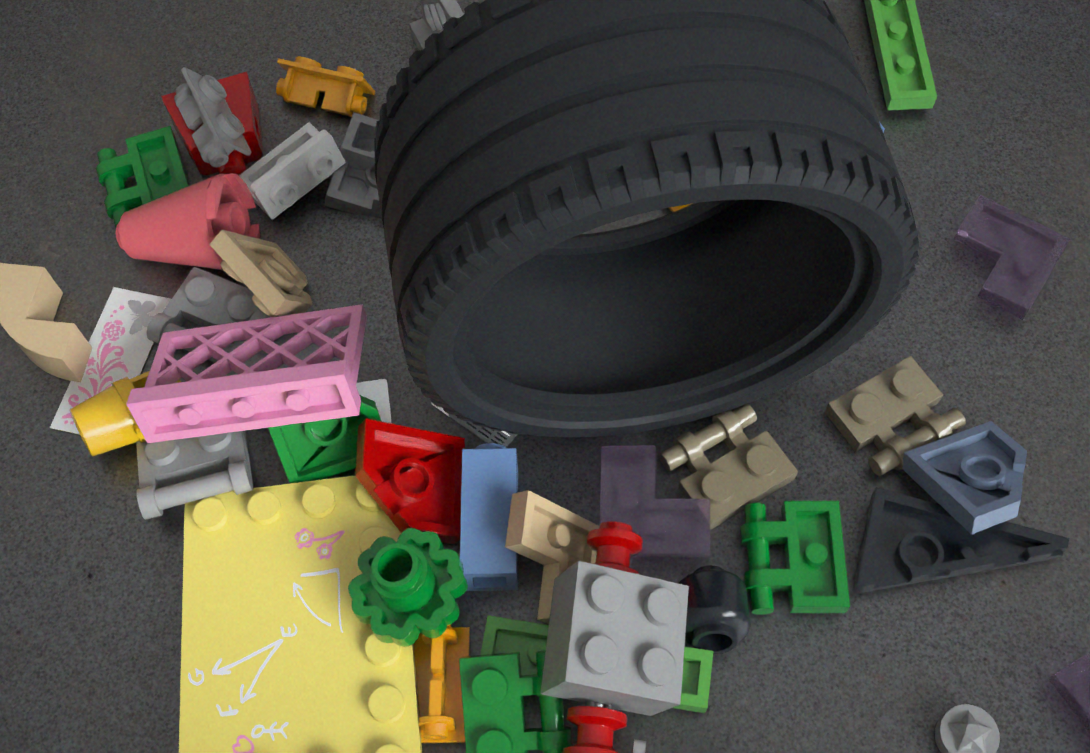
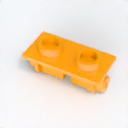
M297 56L295 62L278 58L277 63L287 74L285 79L280 78L278 80L276 93L278 96H282L283 100L287 103L316 108L319 94L325 93L321 107L324 111L352 117L354 112L363 115L366 111L367 98L362 96L363 93L375 95V90L364 79V74L356 69L338 66L337 71L322 68V64L306 57Z
M449 625L444 633L437 638H429L420 633L418 639L414 642L420 717L418 723L421 729L422 743H465L459 658L469 656L470 627H451Z

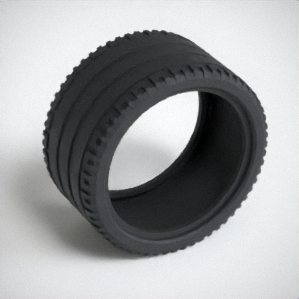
M485 0L482 3L473 2L464 8V15L460 18L451 17L443 24L444 30L441 33H432L425 40V48L415 51L410 56L409 67L401 68L396 75V85L389 87L386 93V103L381 105L379 111L380 120L376 123V138H374L375 178L392 278L399 336L407 367L415 385L421 389L425 397L431 398V402L434 405L443 407V410L448 414L457 415L458 419L473 422L474 425L480 427H489L496 431H508V433L527 434L528 436L599 437L670 427L734 409L800 380L858 343L865 337V334L872 331L879 324L878 321L885 318L891 312V307L899 302L902 297L901 293L907 290L910 284L909 279L916 270L914 264L918 262L919 255L917 250L919 249V239L911 204L908 201L907 193L891 151L886 143L884 133L871 99L868 96L853 52L848 45L849 42L830 7L822 0ZM691 204L678 211L637 225L604 232L582 234L602 225L634 215Z

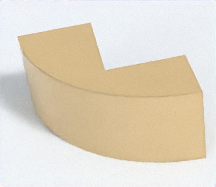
M0 263V323L26 356L39 368L58 378L81 383L92 346L74 323L53 321L63 295L59 286L45 267Z

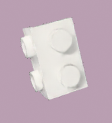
M308 122L241 173L239 177L247 184L254 202L273 220L346 162L332 135L325 129L319 132Z

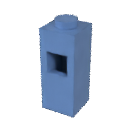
M486 443L477 446L475 449H462L460 559L463 563V574L468 583L466 591L518 590V553L505 548L512 494L518 493L516 448H506L500 444Z

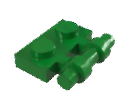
M171 126L126 138L125 141L129 152L127 154L117 156L116 151L111 148L101 149L97 153L99 164L96 167L99 183L106 188L107 197L104 200L107 215L114 219L115 227H117L124 212L190 186ZM135 176L137 185L125 189L124 183L127 178Z
M784 501L781 508L782 521H767L766 506L762 503L745 505V524L741 525L740 533L741 544L747 547L749 571H746L743 577L747 593L750 594L751 612L757 615L773 613L772 593L788 592L790 613H846L850 608L839 501ZM784 544L786 569L770 568V545Z
M546 650L535 652L537 674L521 675L520 652L462 656L459 658L466 753H528V750H544V753H563L564 748L573 745L571 727L565 726L563 699L541 694ZM523 696H539L542 728L526 729Z

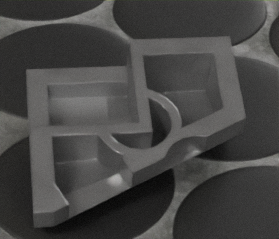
M353 113L340 149L346 163L334 172L326 193L324 206L350 213L382 218L375 178L374 152L375 128L379 120Z

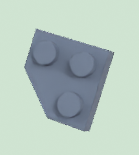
M992 421L904 452L902 469L970 534H974L1017 517L1021 502L1027 450Z

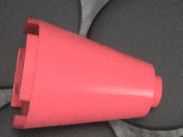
M221 173L124 212L116 227V239L120 248L125 250L127 255L133 259L223 270L220 265L223 259L209 245L219 232L226 230L260 239L259 224L251 225L248 209L256 208L247 184L238 174Z

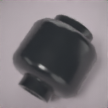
M713 565L702 566L679 582V584L689 586L685 641L694 648L714 651L713 655L723 654L734 649L738 642L746 637L751 627L745 583L736 574Z

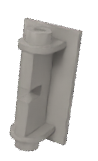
M183 67L181 71L187 83L181 84L176 88L174 101L187 127L195 131L192 137L203 161L210 163L212 167H220L228 162V155L233 150L250 155L252 152L243 136L245 132L240 120L232 114L225 100L227 94L223 86L210 75L202 76Z

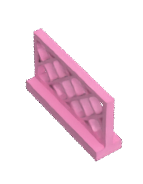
M362 304L165 332L162 334L145 387L131 389L126 405L147 443L358 416L361 398L356 384L367 319L364 306ZM349 325L348 328L333 339L324 335L334 327ZM298 333L281 346L274 343L275 340L284 334ZM247 340L230 353L223 350L234 341ZM312 343L320 347L303 360L295 356ZM197 347L178 361L174 358L177 349ZM261 350L268 353L267 356L250 368L243 364ZM211 357L217 360V362L198 375L192 371ZM334 357L340 359L339 361L328 362ZM282 364L288 366V368L277 369ZM231 371L237 373V375L225 376ZM180 378H183L184 380L187 381V382L175 383V382H176L177 380H179Z

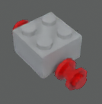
M607 521L601 523L598 529L587 533L586 545L592 550L597 551L595 564L578 561L554 579L541 694L586 703V706L568 708L567 720L578 727L577 741L575 745L564 748L563 753H619L612 748L614 731L627 726V715L613 709L652 716L678 706L681 703L689 586L640 575L636 570L630 568V555L642 551L643 539L640 535L633 532V528L630 525L622 522Z

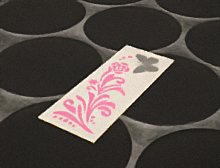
M113 287L89 340L92 351L81 383L70 382L50 428L79 434L69 409L111 387V383L124 377L131 379L141 374L154 344L153 341L147 338L148 324L156 314L164 311L171 298Z

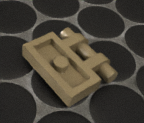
M912 356L907 357L831 401L825 410L826 415L855 452L871 443L876 446L879 452L870 457L868 462L873 472L878 476L885 474L893 468L899 471L902 470L904 452L951 436L953 432L966 424L964 415L957 408H952L942 415L934 413L930 409L939 403L943 394ZM908 421L917 429L904 438L896 435L893 431Z
M744 404L733 411L728 410L712 417L713 423L694 434L690 431L674 438L673 446L659 453V459L667 471L670 472L685 464L691 472L690 476L680 481L678 490L708 532L744 511L745 505L757 503L792 482L798 473V470L767 430L751 440L745 435L743 429L757 421L755 411L749 404ZM723 441L731 452L710 463L704 455V451Z

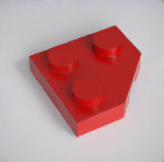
M365 419L358 426L355 477L401 533L408 528H415L422 532L436 533L443 543L455 544L460 540L462 449H465V438Z

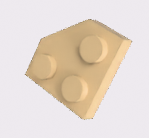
M221 230L209 244L223 259L220 263L223 270L233 279L244 283L254 293L252 296L253 303L268 316L277 317L305 313L312 305L311 296L303 291L304 287L308 284L306 275L276 243Z

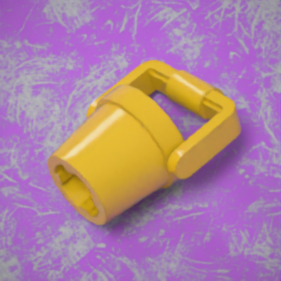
M150 371L131 379L124 377L111 383V387L69 409L76 428L91 457L138 441L140 443L146 441L126 403L131 389L145 387Z

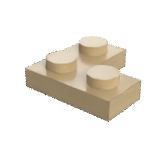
M527 490L512 494L505 548L544 565L537 620L549 624L554 579L578 561L595 564L597 551L589 548L586 545L587 533L598 529L599 526Z

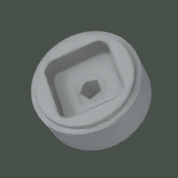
M961 704L954 706L940 717L935 728V740L941 753H996L1000 743V733L996 722L985 710L974 705Z

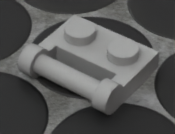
M194 266L164 311L156 314L151 319L147 328V338L159 344L163 333L186 330V328L181 327L185 320L202 327L249 321L257 309V306L252 301L254 293L246 287ZM234 343L228 345L223 350L228 353ZM197 347L185 348L184 350L191 352ZM213 357L208 359L214 363L217 362Z
M245 431L147 443L146 441L140 443V441L136 442L139 476L137 501L140 512L145 520L162 516L164 509L233 490L236 495L253 491Z

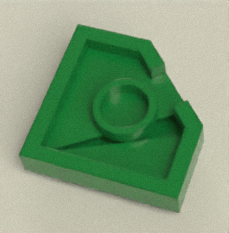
M360 395L361 406L358 416L268 427L289 483L322 480L356 468L358 426L365 419L382 422L375 401Z

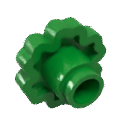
M408 528L400 534L397 542L386 536L377 538L371 547L358 557V566L363 574L352 579L348 586L349 594L352 598V610L360 622L371 624L373 633L381 642H394L399 646L409 647L418 639L420 633L429 638H437L444 633L447 626L458 619L460 610L455 599L462 596L468 589V583L463 574V563L456 551L444 549L436 533Z

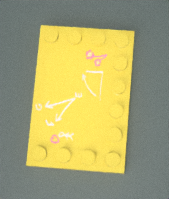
M355 476L253 488V491L236 495L233 490L185 504L179 753H422L421 729L418 723L420 717L414 644L409 647H402L394 642H381L373 633L371 624L360 622L352 610V598L349 594L348 586L352 579L363 574L358 566V557L365 550L369 549L377 538L386 536L397 542L401 534Z

